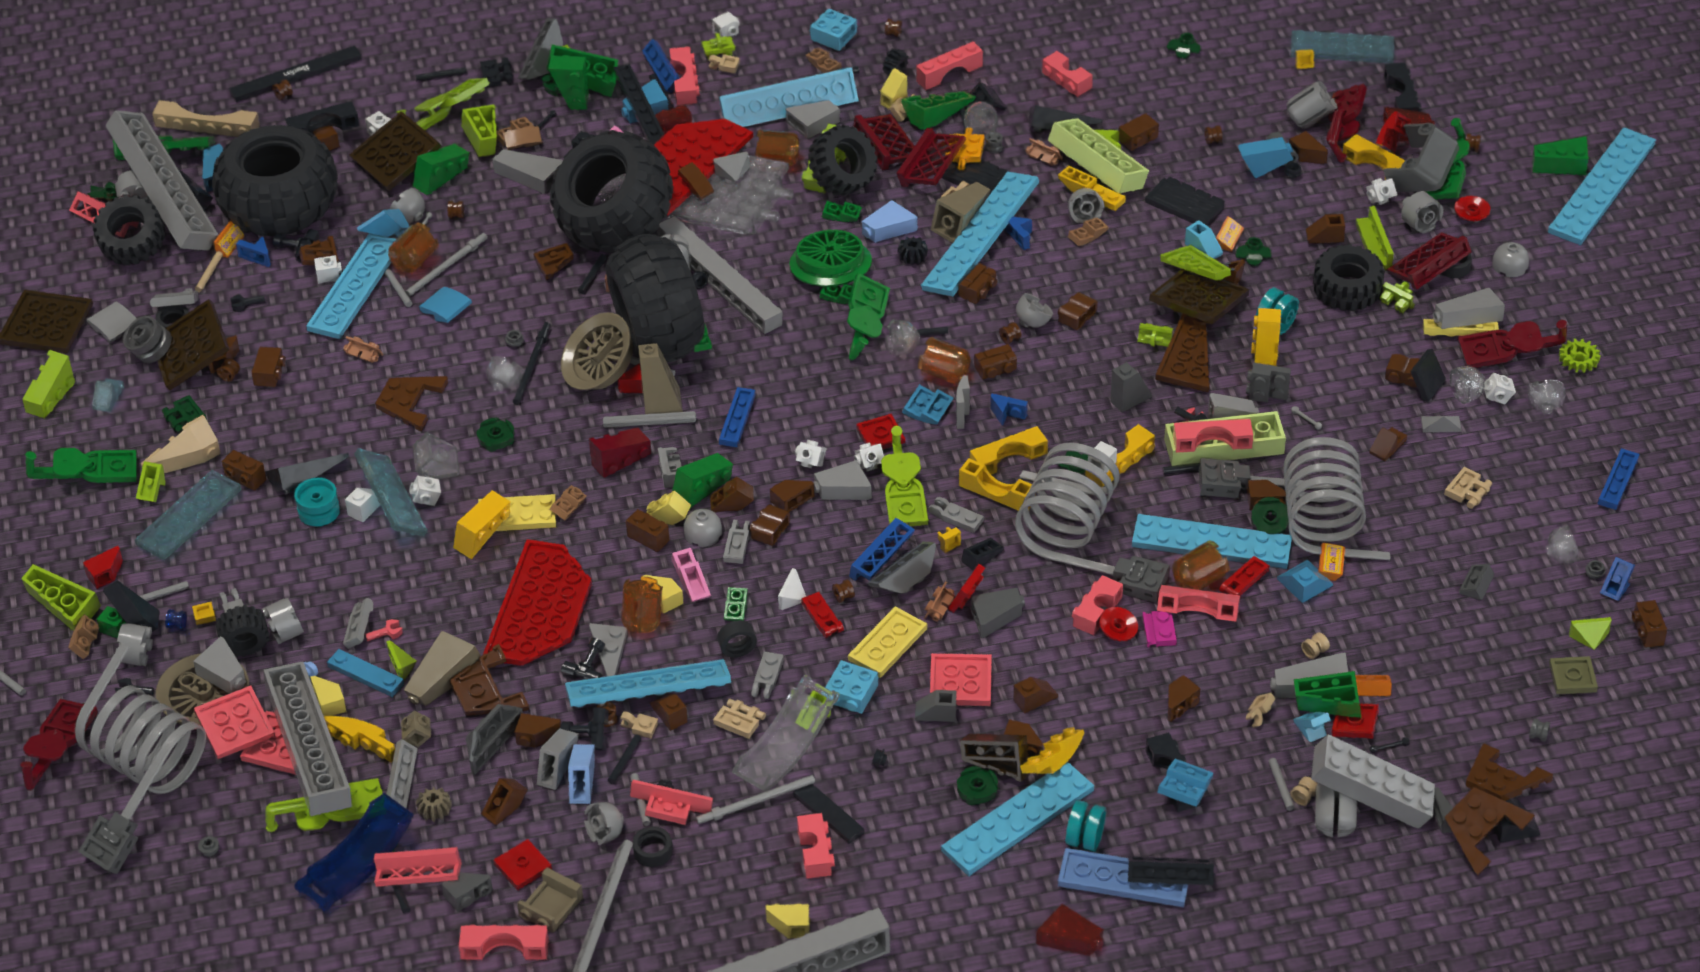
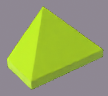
M1611 617L1571 621L1569 637L1595 650L1609 634Z
M386 641L388 655L397 676L405 681L417 661L392 641Z

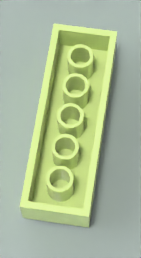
M1078 118L1053 123L1048 141L1054 147L1064 152L1067 157L1075 160L1079 166L1087 169L1091 175L1099 178L1102 183L1110 186L1113 191L1119 194L1143 189L1149 172L1147 168Z
M1278 412L1188 421L1250 419L1253 431L1252 449L1233 450L1230 445L1223 441L1207 440L1200 443L1195 452L1176 453L1173 439L1174 423L1165 424L1164 440L1171 465L1200 463L1201 458L1237 460L1284 454L1286 437Z

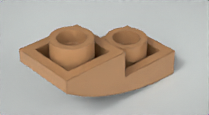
M820 48L813 49L812 52L806 55L808 61L823 73L842 68L840 62L831 59L829 52Z
M526 117L510 121V127L496 131L497 140L503 146H506L503 132L534 127V125Z
M538 126L503 132L508 150L522 146L528 148L543 143Z
M1098 217L1084 221L1083 227L1069 231L1068 238L1076 245L1082 246L1101 236L1109 227Z
M571 485L552 504L549 510L566 520L580 506L587 495L582 493L579 488Z
M84 614L72 634L68 648L82 659L89 655L91 642L97 638L98 624Z

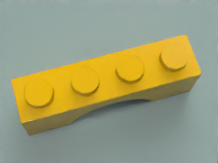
M1357 134L1343 144V153L1347 155L1346 160L1355 165L1371 163L1380 166L1384 170L1385 168H1401L1405 162L1404 159Z
M1139 424L1125 433L1126 449L1117 454L1115 464L1120 474L1124 473L1134 463H1138L1142 457L1151 453L1155 448V435ZM1087 470L1085 471V476L1099 486H1105L1098 477ZM1109 470L1106 474L1113 481V475Z
M1038 426L970 450V459L986 465L989 473L994 474L997 473V464L1004 457L1021 455L1032 460L1048 454V440Z
M970 458L959 469L960 487L1018 511L1032 485L1021 479H1018L1014 484L1002 483L989 473L986 465Z

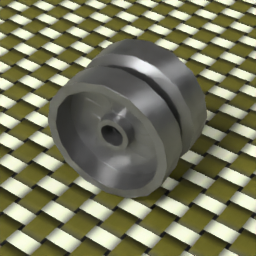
M142 316L133 321L126 329L123 343L142 362L152 363L159 360L168 351L172 337L170 332L153 317Z

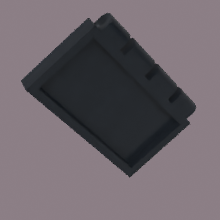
M983 159L980 162L966 163L963 171L962 167L961 171L958 170L957 162H951L941 178L958 186L962 181L967 182L969 185L978 182L991 189V194L1005 174L1010 171L1003 168L999 169V166L987 161L985 162Z
M1170 176L1167 179L1163 178L1145 197V203L1190 223H1195L1199 220L1206 226H1209L1224 210L1225 200L1214 195L1211 197V194L1200 189L1196 190V187L1184 182L1181 184V181Z

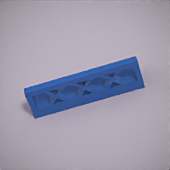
M895 518L851 565L849 577L856 581L861 575L870 581L914 534L915 529ZM901 529L907 532L905 535H899ZM892 541H895L894 547H887ZM881 553L884 554L883 559H876ZM872 565L873 570L870 573L867 572L866 569Z

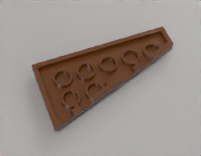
M1184 313L1182 314L1156 372L1155 380L1209 393L1207 330L1204 321L1189 317Z

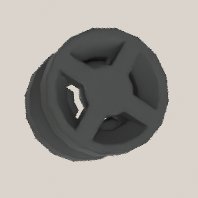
M989 132L986 134V151L989 153H999L1002 151V134L999 132Z
M1534 718L1529 738L1534 739L1536 737L1546 742L1551 722L1546 721L1543 723L1539 719Z

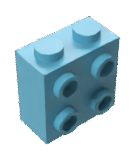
M828 8L815 23L811 24V40L840 51L857 33V19Z
M841 660L824 691L832 697V705L862 714L878 687V672Z

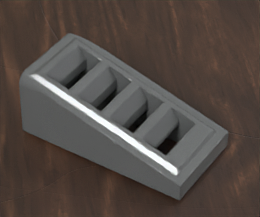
M1435 787L1433 809L1442 833L1452 832L1445 820V816L1453 807L1440 789Z

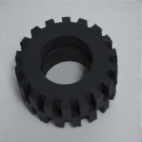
M236 606L233 609L226 610L227 612L220 615L221 618L217 619L216 631L218 638L221 636L225 639L235 657L253 655L255 652L261 651L262 647H265L269 641V631L265 615L260 609H255L254 606Z

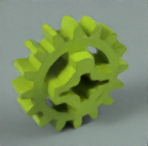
M1574 339L1573 342L1567 340V343L1562 344L1560 348L1559 361L1563 362V367L1568 366L1569 371L1575 369L1576 373L1579 370L1585 373L1586 369L1592 371L1593 367H1597L1600 360V350H1596V345L1591 346V341L1585 343L1584 339H1581V341Z

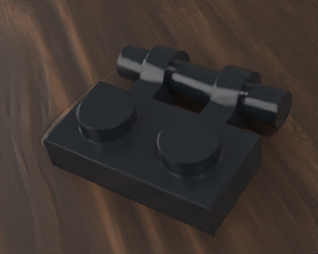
M503 57L501 63H497V59L480 61L482 78H487L489 85L484 88L501 86V81L512 83L514 75L511 70V61H509L508 57Z

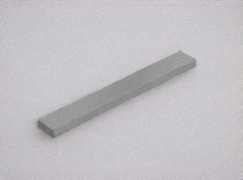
M625 840L617 849L572 972H586L633 844L629 840Z

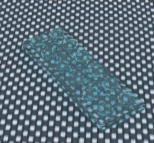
M1292 30L1290 57H1296V51L1313 49L1315 59L1393 63L1394 36Z
M358 448L354 455L391 527L395 531H403L411 535L424 537L428 530L389 456Z
M211 470L135 539L136 545L166 560L242 490L241 485Z

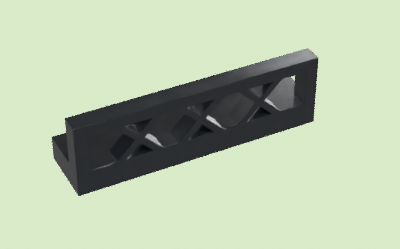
M1128 856V882L1213 885L1214 861L1213 859Z

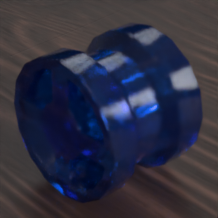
M169 609L165 617V627L168 629L174 627L181 631L184 630L187 623L186 611L176 612L174 609Z

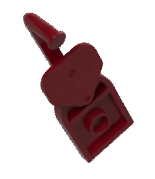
M1365 84L1354 85L1345 90H1338L1332 96V99L1334 98L1337 109L1327 115L1331 122V127L1326 140L1337 157V161L1340 163L1346 160L1347 155L1341 151L1337 142L1351 138L1359 131L1360 123L1354 120V118L1362 110L1367 91Z
M1559 320L1556 327L1559 329L1557 335L1542 337L1539 326L1535 322L1526 321L1516 323L1509 332L1506 330H1491L1459 336L1458 343L1467 369L1508 362L1517 353H1529L1539 351L1542 348L1564 344L1567 340L1566 320Z
M60 699L41 725L40 734L28 739L23 747L24 753L27 756L39 758V761L32 771V762L24 761L20 764L26 790L32 791L52 761L60 759L68 747L77 743L75 727L84 704ZM94 707L90 713L85 731L98 714L97 707Z

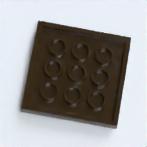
M400 111L351 152L349 156L384 188L390 191L416 169L417 156L438 151L442 146L435 138Z
M1182 269L1154 290L1149 296V301L1159 306L1168 307L1175 312L1184 313L1189 317L1200 319L1205 323L1214 324L1249 296L1250 289L1223 279L1213 280Z
M24 289L0 332V344L44 351L52 350L67 354L93 306V300Z
M210 299L166 328L172 337L171 345L164 356L157 360L166 388L171 391L230 350L215 306Z

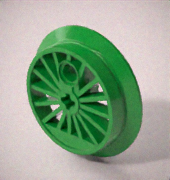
M823 230L806 236L798 243L796 251L790 258L789 266L792 274L805 283L816 286H838L853 282L857 273L866 274L871 267L872 256L856 235L842 230Z

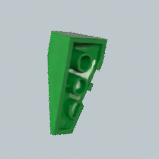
M964 91L945 93L944 96L929 94V98H921L920 95L903 98L901 103L911 124L921 130H926L929 127L938 125L973 102L975 96Z

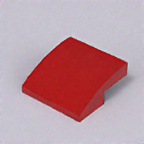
M1395 111L1383 125L1376 144L1388 151L1396 152L1400 136L1407 137L1404 125L1410 124L1411 120Z

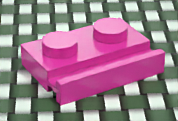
M1151 611L1150 614H1146V612H1142L1147 647H1150V645H1156V647L1176 645L1177 640L1172 613Z

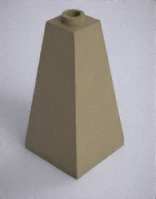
M976 182L937 199L931 231L953 243L962 234V231L966 229L973 216L989 197L991 189Z
M658 344L638 345L645 414L683 412L679 385Z
M441 631L404 688L408 696L407 699L413 704L418 705L420 703L427 706L452 688L450 679L467 666H472L481 657L475 645Z

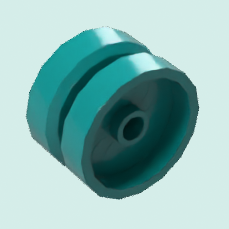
M1273 287L1266 292L1258 308L1281 309L1280 334H1283L1290 328L1297 315L1299 300L1290 294L1285 295L1283 291Z
M311 478L298 485L294 498L298 516L303 523L310 526H323L337 518L340 505L334 483L325 478Z
M1076 800L1068 821L1066 845L1078 847L1083 840L1084 849L1095 852L1100 844L1104 830L1106 807L1094 805L1089 812L1088 802Z

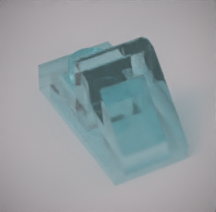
M108 378L104 382L96 381L92 408L110 412L124 388L123 381Z

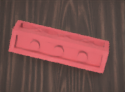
M78 191L69 211L95 223V217H91L90 210L96 208L97 215H99L98 211L101 207H105V203ZM82 201L85 209L76 210L79 202ZM139 222L126 223L122 226L121 231H117L115 234L124 238L129 226L137 227Z
M454 847L375 854L374 862L377 873L374 883L377 887L458 880L462 864L458 849ZM454 869L453 873H443L446 870ZM427 871H433L429 875H423ZM406 873H413L410 876L403 877ZM392 874L389 878H382L383 875Z

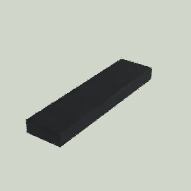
M813 784L793 791V796L812 813H822L823 821H827L828 826L848 844L864 833V828Z

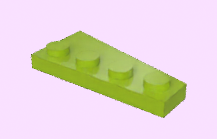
M1192 245L1160 254L1162 262L1213 280H1222L1224 277L1231 275L1229 267Z

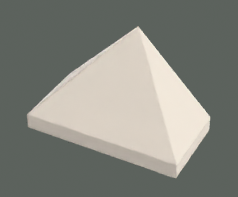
M792 568L778 595L780 610L801 604V598L806 597L796 569Z

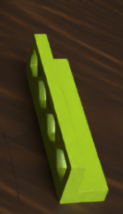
M1370 206L1368 217L1356 219V227L1365 249L1371 250L1372 254L1375 253L1383 263L1384 271H1386L1393 264L1394 253L1375 206Z

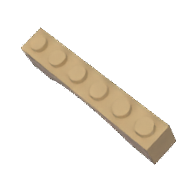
M159 100L152 113L155 127L238 137L260 126L257 112L240 110L225 115H200L183 109L176 102Z

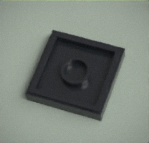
M1427 349L1410 371L1424 402L1430 401L1446 380L1433 349Z

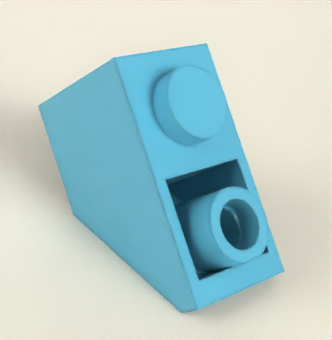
M1198 220L1186 228L1185 245H1192L1214 259L1223 255V251L1212 229Z

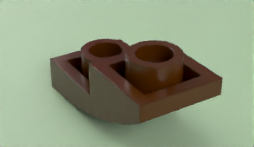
M693 162L678 170V175L689 184V190L698 199L702 200L714 193L710 182Z

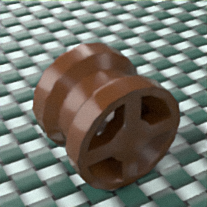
M887 19L885 35L889 36L892 34L895 37H900L902 21Z
M286 79L282 80L280 84L272 86L278 100H283L285 96L293 95V89Z
M1216 125L1214 128L1205 127L1204 135L1207 144H1212L1215 141L1217 143L1222 142L1223 136L1220 125Z
M1467 133L1466 141L1470 144L1469 150L1479 152L1481 135L1472 136L1471 133Z
M448 201V218H464L463 201L458 203Z
M1011 322L1007 327L1003 326L999 329V335L1005 344H1010L1014 339L1018 340L1022 337L1021 330L1015 322Z
M226 358L222 363L223 366L217 369V374L222 380L231 382L235 374H238L240 371V366L235 360Z
M848 579L843 580L841 584L835 583L832 585L833 594L839 603L843 602L846 598L851 599L855 597L854 588Z
M606 701L603 704L597 705L596 708H606L609 710L608 725H604V727L613 726L617 722L615 704Z

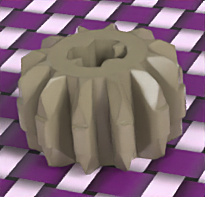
M435 787L432 790L425 788L424 793H419L418 799H416L418 814L423 816L425 821L430 818L433 822L437 818L442 820L443 815H449V810L452 807L450 795L448 792H444L443 788L438 790Z

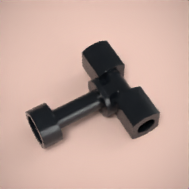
M309 229L305 237H300L298 240L288 239L285 234L276 233L273 245L279 248H283L284 245L296 247L295 258L296 261L301 263L300 247L318 241L320 236L319 232L314 229Z
M591 638L588 643L590 650L584 662L580 661L577 665L565 661L561 668L562 675L572 679L579 677L584 680L603 677L601 673L593 670L591 664L597 652L602 653L605 643L597 638Z
M594 708L593 721H590L588 725H573L572 721H563L561 729L578 734H588L592 738L591 745H594V751H606L607 736L604 735V725H608L609 710L606 708Z

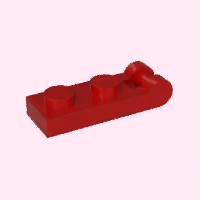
M1253 556L1222 583L1219 591L1224 594L1239 595L1241 597L1245 591L1269 571L1270 565Z
M820 592L801 598L802 605L824 638L830 637L834 632L840 633L844 631L842 622L837 619Z

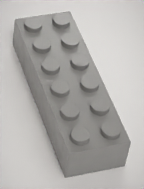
M1329 734L1314 747L1311 780L1417 829L1433 817L1434 783Z

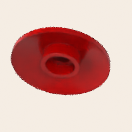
M1464 196L1458 199L1454 206L1456 214L1468 221L1483 220L1488 217L1491 210L1489 203L1477 196Z
M1110 607L1104 610L1100 616L1099 624L1101 630L1113 640L1128 641L1138 631L1136 617L1125 608Z

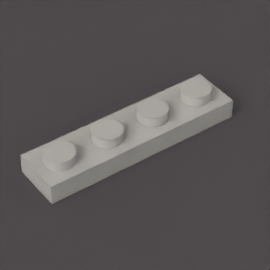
M403 739L396 743L384 805L385 808L399 816L406 813L418 749Z

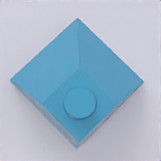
M400 209L383 210L357 227L358 231L386 237L396 236V238L406 234L405 231L410 228Z
M1309 560L1277 576V580L1302 603L1333 586V583L1327 577L1320 574L1318 569Z

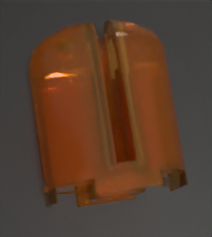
M758 129L757 137H759V140H757L755 152L756 164L784 167L795 166L799 158L800 149L798 135L794 132Z
M419 222L415 225H410L389 246L388 257L394 267L405 273L415 272L438 249V239L433 238L429 232V227Z
M930 337L925 344L928 347L924 355L920 354L918 369H921V372L952 384H958L969 371L970 353L964 348L934 337Z
M1209 540L1175 559L1172 564V572L1176 583L1181 588L1202 590L1224 577L1230 571L1227 557L1222 558L1220 552L1216 549L1219 545Z
M641 576V580L630 581L629 578L624 582L621 621L627 630L635 632L637 626V633H648L654 631L661 622L663 586L661 587L657 584V579Z

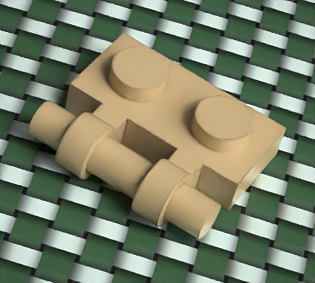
M1463 467L1445 489L1444 495L1460 503L1464 499H1468L1467 507L1472 509L1481 502L1482 496L1487 495L1490 491L1492 482L1490 480L1480 481L1481 474ZM1475 488L1477 489V492L1475 493L1471 490Z
M729 699L727 701L728 707L723 706L713 719V722L718 727L750 739L759 726L758 719L764 720L766 713L760 711V708L755 706L749 707L744 705V702L740 700L734 701Z

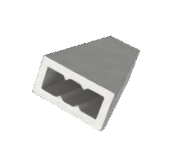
M504 149L493 158L495 173L543 194H546L555 183L553 176L557 167L563 162V160Z
M1486 288L1436 304L1433 320L1441 329L1503 321L1505 304L1490 288Z
M1339 653L1276 669L1274 671V678H1270V688L1274 690L1275 698H1296L1294 679L1348 672L1346 653Z

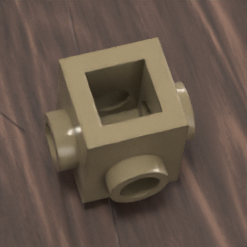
M413 711L401 721L402 739L409 744L419 747L431 737L429 717Z

